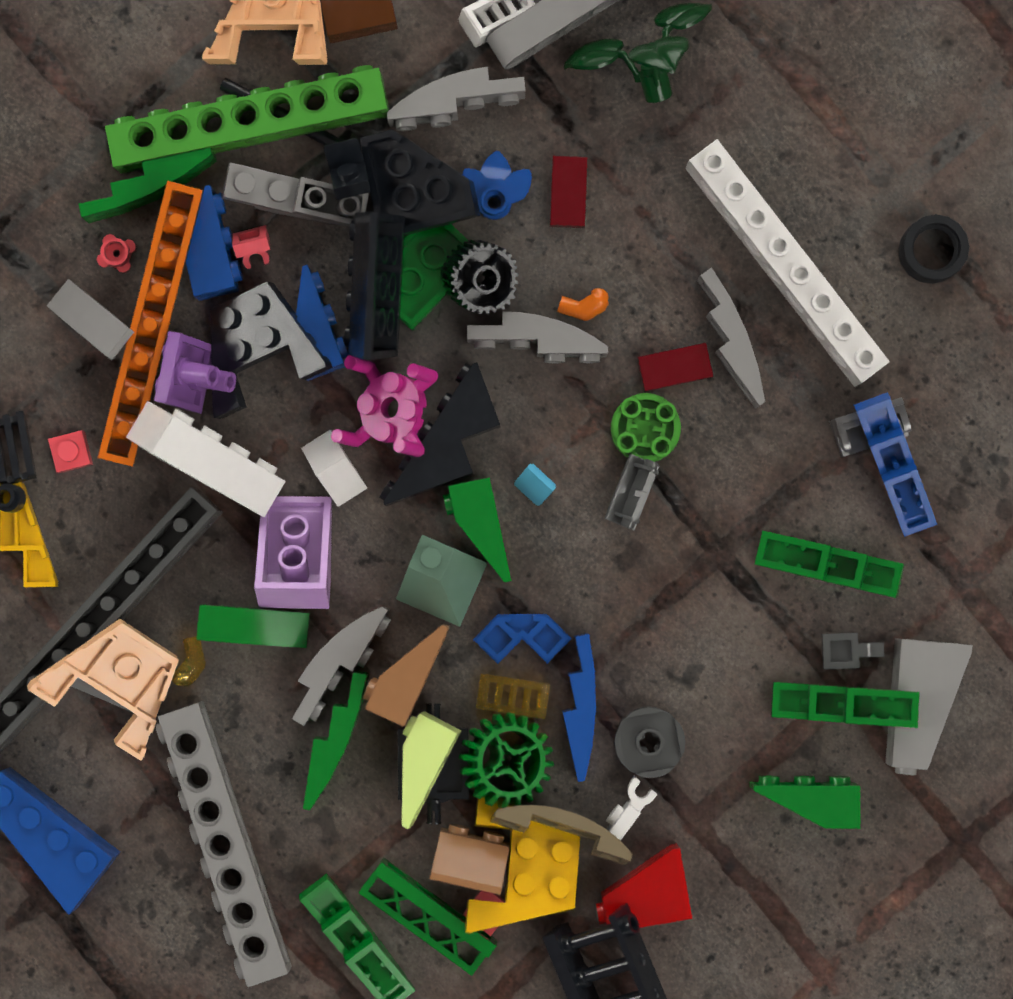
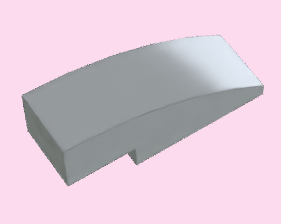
M70 279L64 283L47 305L57 316L111 360H113L134 333L114 314Z

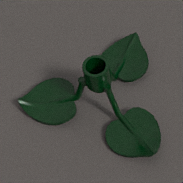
M681 3L667 7L659 12L654 19L656 26L663 27L662 38L648 44L639 45L633 48L629 54L621 50L624 47L621 40L600 39L592 41L571 54L564 64V70L567 68L579 70L598 69L620 58L624 60L632 72L635 82H641L646 102L657 103L664 101L672 96L668 73L674 74L679 60L689 47L687 38L669 36L673 29H687L699 23L712 10V4ZM634 63L641 65V71H638Z

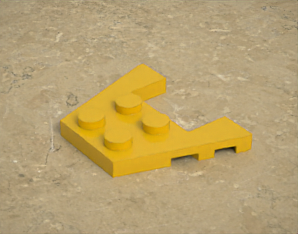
M22 482L15 483L13 485L20 486L24 490L26 502L23 508L15 513L0 510V551H23L24 587H58V579L25 484ZM8 491L5 492L3 495V502L5 504L8 503L11 498V495Z
M485 797L477 799L475 826L511 831L505 903L468 900L465 933L471 934L494 927L573 910L576 903L580 836L534 821H530L529 828L524 833L491 823L492 815L501 808L498 807L497 802L493 806L486 805Z

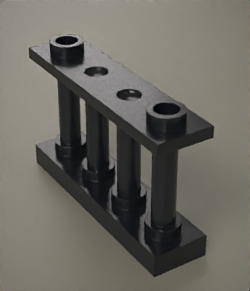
M628 903L621 905L608 916L610 924L574 934L569 923L566 922L556 925L542 937L567 999H601L598 996L593 981L626 971H631L638 990L609 999H667L640 935L638 919L631 913ZM617 937L624 957L592 967H588L585 964L579 948Z

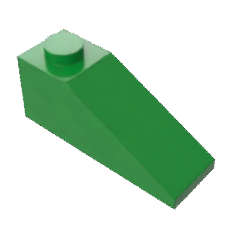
M490 477L448 486L450 494L443 495L447 516L454 514L455 521L504 582L511 581Z

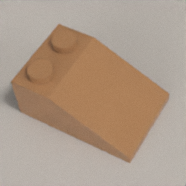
M445 623L442 624L380 675L379 679L373 677L362 698L368 701L365 710L405 727L451 626Z

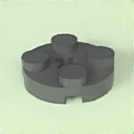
M647 706L631 711L620 720L614 737V746L620 762L629 771L644 778H657L668 774L679 762L685 751V735L680 723L669 712L657 707ZM651 732L653 737H659V744L654 745V751L648 752L645 746L640 747V740L645 739V733Z

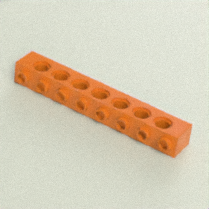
M167 181L130 327L134 333L126 343L98 454L100 459L132 467L135 463L139 446L127 439L126 436L147 401L150 402L162 349L167 337L203 190Z

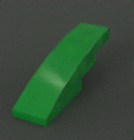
M209 147L143 161L144 176L111 182L112 197L79 203L81 218L87 223H93L125 214L154 202L164 196L167 181L182 185L187 184L216 163V155Z
M763 530L755 560V565L896 599L905 567L903 563Z
M353 672L348 705L337 703L333 705L329 736H316L313 740L303 804L304 810H310L332 779L350 743L362 708V698L366 690L369 673Z
M773 682L771 717L918 728L920 692Z
M327 873L299 894V900L321 925L322 932L344 956L345 963L376 999H405L416 991L373 930Z

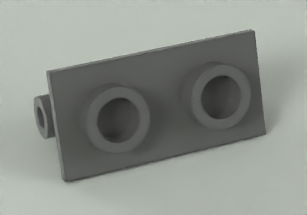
M629 454L604 519L630 530H635L636 525L640 523L639 518L654 479L659 474L658 469L660 466H658V463Z

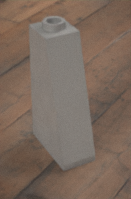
M895 638L891 690L920 692L918 728L888 726L885 764L895 767V773L917 775V769L928 770L972 654L973 645Z

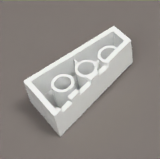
M147 401L127 434V439L214 490L265 517L286 482L274 475L278 468L261 458L255 464L247 459L251 452L234 442L230 444L229 448L220 443L223 436L205 425L201 431L191 426L194 419L183 412L175 409L173 414H170Z

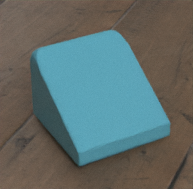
M531 463L514 483L537 506L541 505L556 489V484Z

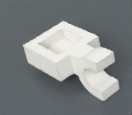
M633 776L627 787L630 800L623 807L618 804L606 819V822L610 824L607 830L620 841L641 814L640 812L643 807L651 803L657 796V793L652 789L643 797L637 796L635 789L641 781Z

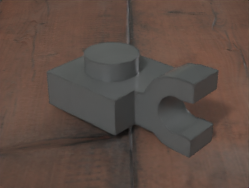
M857 632L821 634L823 669L860 668L859 657H884V642L858 643Z

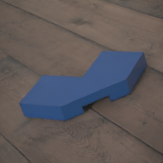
M497 614L473 640L498 664L523 639L548 664L572 638L547 614Z

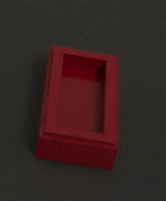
M553 156L550 227L585 228L587 157Z
M706 343L637 358L644 392L713 377Z

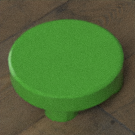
M640 393L625 399L618 406L611 420L613 443L626 458H628L629 454H633L644 460L659 461L672 452L678 443L681 433L680 418L675 406L665 398L651 393Z

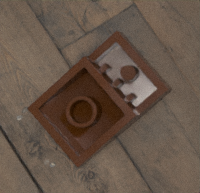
M320 0L330 44L398 29L392 0Z

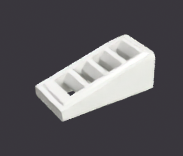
M478 0L463 8L458 20L474 47H478L487 42L486 38L494 30L535 5L534 1L517 0L521 9L517 10L511 0ZM498 3H502L509 15L505 16ZM489 10L496 22L492 23L485 11Z

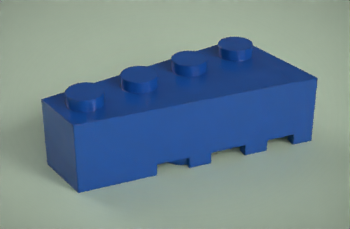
M9 767L0 771V829L69 915L81 905L120 854V851L13 768Z

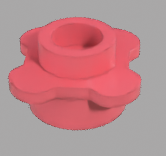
M113 234L106 235L102 240L103 244L100 249V255L97 257L98 264L103 268L108 266L117 268L120 273L128 272L131 268L129 261L131 254L136 251V244L130 239L123 241L116 238ZM116 250L120 252V255L117 257L114 256V251Z

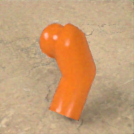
M595 288L590 295L581 301L562 296L557 312L582 321H588L605 311L608 306L609 295L604 289Z

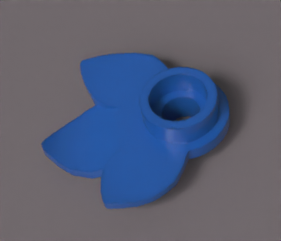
M499 151L493 152L485 160L481 171L471 168H465L463 171V175L474 182L480 213L490 220L504 218L509 213L513 203L519 202L526 197L531 186V171L529 169H522L511 172L507 160ZM494 197L501 201L500 207L496 209L490 208L488 205V201Z

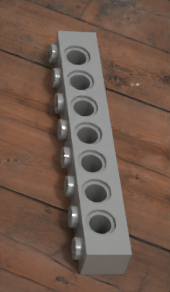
M204 701L158 716L159 723L156 724L157 735L162 744H167L171 756L167 758L168 768L173 778L178 777L182 789L178 791L179 801L184 811L189 810L193 824L189 825L190 834L194 844H200L204 855L203 858H200L202 871L206 878L211 877L215 891L211 893L216 911H222L226 925H223L225 940L228 946H234L237 958L234 959L237 976L240 980L245 979L248 988L289 973L292 965ZM183 734H190L196 739L197 746L194 752H187L181 747L180 739ZM195 767H200L206 771L208 775L206 785L200 786L193 782L191 773ZM205 801H212L218 806L219 815L217 818L210 819L204 815L202 806ZM216 835H224L229 839L230 850L228 852H220L214 847L213 840ZM225 870H237L242 878L241 884L234 886L227 883L224 876ZM247 903L253 910V916L249 919L239 917L236 913V904ZM252 936L260 938L264 943V950L261 952L251 951L247 946V938Z

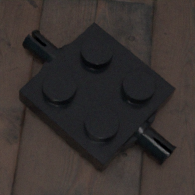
M426 703V712L431 715L432 703ZM434 703V716L440 719L441 704ZM456 727L461 730V733L425 801L427 803L426 824L428 825L433 824V810L435 811V825L441 824V803L451 799H469V788L465 786L469 775H462L460 773V769L468 766V762L459 759L460 754L469 753V748L462 745L463 740H469V727ZM398 728V800H402L403 744L407 736L402 734L404 728Z

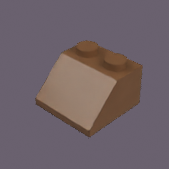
M449 824V828L441 827L430 879L500 895L510 842L503 841L504 836L494 832L484 831L483 836L470 834V828L458 824Z

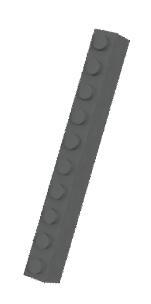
M191 487L0 693V754L48 703L28 691L27 684L118 619L124 620L223 513L198 488Z

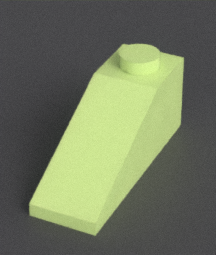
M426 711L419 713L418 717L412 715L402 733L407 736L403 744L402 826L406 829L414 825L461 733V730Z

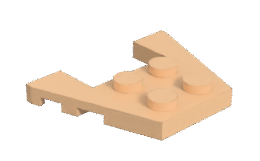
M229 0L233 4L225 20H219L214 30L217 36L211 48L206 47L202 55V59L208 64L235 65L243 30H298L292 59L299 65H327L328 59L320 0Z
M118 619L32 679L27 684L28 691L55 707L74 681L80 678L132 711L134 714L115 737L114 742L116 746L141 761L145 756L149 736L154 731L159 708L162 701L164 702L179 660L175 654L122 619Z

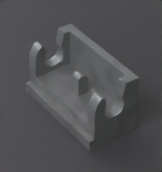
M901 397L891 400L904 436L907 437L909 436L908 432L912 430L904 401ZM857 412L829 421L841 458L870 449Z

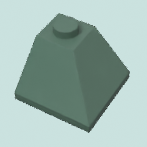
M422 535L407 568L396 600L460 627L487 566V562Z

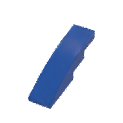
M888 392L855 404L854 407L904 537L937 525Z
M589 633L574 636L581 670L568 673L575 707L562 710L578 782L585 781L593 746L596 715L595 668Z

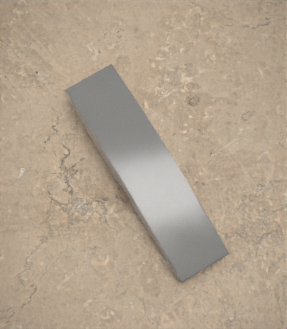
M711 267L699 276L697 282L716 307L706 316L725 343L715 354L756 409L765 403L758 363L748 333L737 309Z

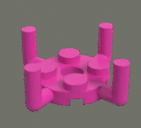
M351 355L347 356L344 361L345 367L364 373L370 382L364 394L360 395L357 400V409L360 412L363 426L355 433L334 429L331 433L332 441L352 447H359L372 437L381 442L393 443V449L398 453L421 457L425 452V448L417 433L424 422V419H421L423 407L426 408L424 391L437 381L438 373L433 369L412 363L407 367V375L409 377L394 372L381 375L374 362ZM397 400L398 412L391 418L388 414V407L392 401Z

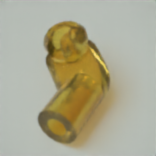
M197 636L183 639L186 659L179 668H176L172 678L173 683L177 686H189L195 683L205 669L206 661L201 640H196Z

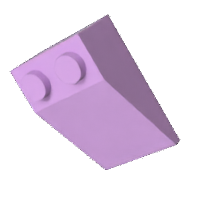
M277 496L265 517L260 516L254 586L259 608L329 609L332 533L331 497Z

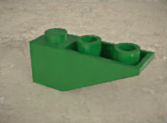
M763 775L759 776V782H749V787L755 792L825 829H861L860 785L850 782L849 776H829V782H815V776H794V782H780V776Z

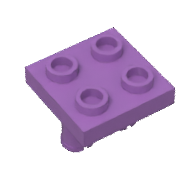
M168 332L167 341L162 349L163 360L160 375L155 382L156 394L154 401L202 414L206 390L211 389L231 393L236 385V375L233 372L219 370L217 367L212 366L211 344L182 333Z

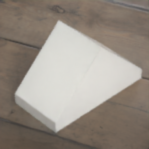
M329 430L301 449L315 475L339 507L368 488L341 445L332 441V431Z

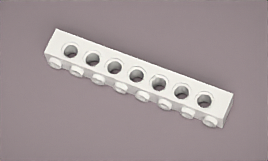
M718 139L692 157L685 168L852 385L854 387L860 385L888 364L890 361Z

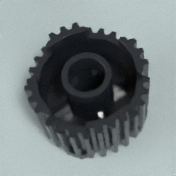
M469 240L464 242V246L457 245L458 250H451L452 256H447L449 261L444 262V266L441 268V280L445 283L443 287L447 289V295L451 296L450 299L456 302L457 305L473 313L482 314L484 312L489 314L490 310L496 312V309L499 308L504 310L505 304L510 305V299L516 298L514 292L517 289L514 285L519 282L515 280L519 273L515 272L517 266L514 264L517 261L511 258L512 254L506 252V249L483 240ZM485 271L481 274L485 277L481 283L477 282L476 279L479 272Z

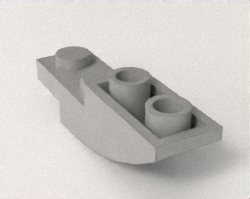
M488 67L470 69L448 75L415 90L387 112L389 127H396L397 131L414 130L417 128V124L431 123V127H445L451 125V121L458 120L457 106H464L466 110H476L485 107L484 103L498 102L499 106L516 105L520 99H525L524 77L489 80Z
M230 162L222 199L255 206V209L350 226L351 221L355 220V213L366 211L369 193L336 200L332 184L304 177L298 179Z
M502 311V325H467V342L474 343L475 349H495V343H509V349L523 350L530 349V343H537V357H544V363H565V357H579V363H600V357H607L608 346L594 336L575 326L542 315Z
M383 606L363 615L337 633L317 653L298 679V682L310 689L292 718L294 721L303 726L308 724L310 719L314 722L317 721L326 706L321 700L327 689L334 691L344 673L339 671L341 666L352 672L357 666L364 668L374 651L369 648L374 636L377 635L381 638L391 622V619L386 617L390 609Z

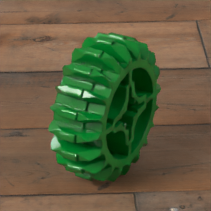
M510 712L506 713L504 719L501 714H493L492 723L488 719H481L480 726L482 731L477 728H471L469 732L475 739L473 741L463 740L462 742L464 747L470 748L468 754L462 753L459 755L460 760L468 762V766L462 767L460 773L462 775H471L466 780L465 786L467 788L476 787L473 794L475 798L481 799L485 797V804L493 806L497 802L498 807L501 809L508 807L509 802L512 806L521 805V797L526 802H532L533 795L531 790L542 793L544 789L539 784V781H549L551 779L549 774L544 773L545 767L550 768L554 765L553 761L545 760V755L553 752L552 747L542 746L548 739L547 734H537L539 730L537 723L532 722L528 725V717L520 715L516 720L515 714ZM512 731L518 734L524 740V743L521 745L515 744L510 747L506 741L500 739L499 734ZM488 746L490 758L483 765V754ZM504 754L511 755L508 767L502 766V760H505L502 758ZM530 756L529 768L525 775L523 764ZM504 774L507 780L513 782L514 786L508 789H497L488 779L492 776L498 777Z

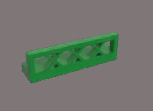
M384 857L358 892L471 976L485 957L489 958L497 946V940L492 936L490 937L483 930L471 934L465 933L466 917ZM379 878L393 888L394 896L379 898L369 889ZM410 900L422 909L423 917L413 919L405 917L401 911L400 901ZM395 902L396 909H394L388 903ZM435 920L440 922L450 930L451 938L435 939L430 935L428 922ZM424 922L425 930H423L416 924ZM466 941L479 951L471 964L458 955L457 942ZM452 943L453 951L446 947L444 944Z

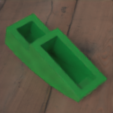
M200 604L196 640L307 648L310 613Z

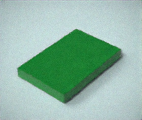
M451 224L404 236L400 320L411 331L447 295V289L443 287L445 283L441 280V268L444 266V262L449 261L447 256H452V249L458 250L457 245L464 246V242L469 241Z

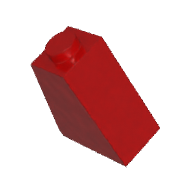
M677 843L670 844L601 892L602 902L596 903L599 925L610 924L608 916L626 903H628L631 913L638 919L640 928L693 919L679 845Z

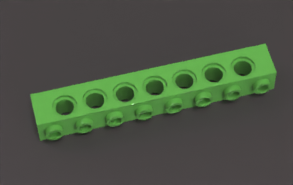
M364 65L352 69L351 74L339 76L338 73H326L320 75L318 81L305 83L304 80H293L285 83L284 88L271 90L269 87L256 88L251 90L248 96L237 98L233 94L223 95L216 98L215 103L205 105L202 102H190L182 105V110L169 112L168 109L153 110L145 118L135 119L133 116L120 117L114 120V124L105 126L112 165L122 174L143 169L142 162L209 147L216 154L387 117L389 106L380 69H373L371 65ZM348 89L359 91L358 98L352 103L341 101L342 94ZM321 96L325 99L324 105L320 109L313 111L307 108L311 98ZM279 104H289L290 111L285 117L277 118L274 116V110ZM250 110L256 112V118L251 124H240V117L244 112ZM213 118L222 119L221 127L217 131H206L209 120ZM179 125H186L188 131L185 137L179 140L173 139L174 129ZM146 132H152V143L146 147H140V137Z

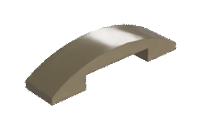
M519 805L498 809L491 818V823L522 833L529 828L530 821H534L593 840L595 842L591 855L621 865H626L632 858L630 850L607 829L586 817L567 810L540 805Z

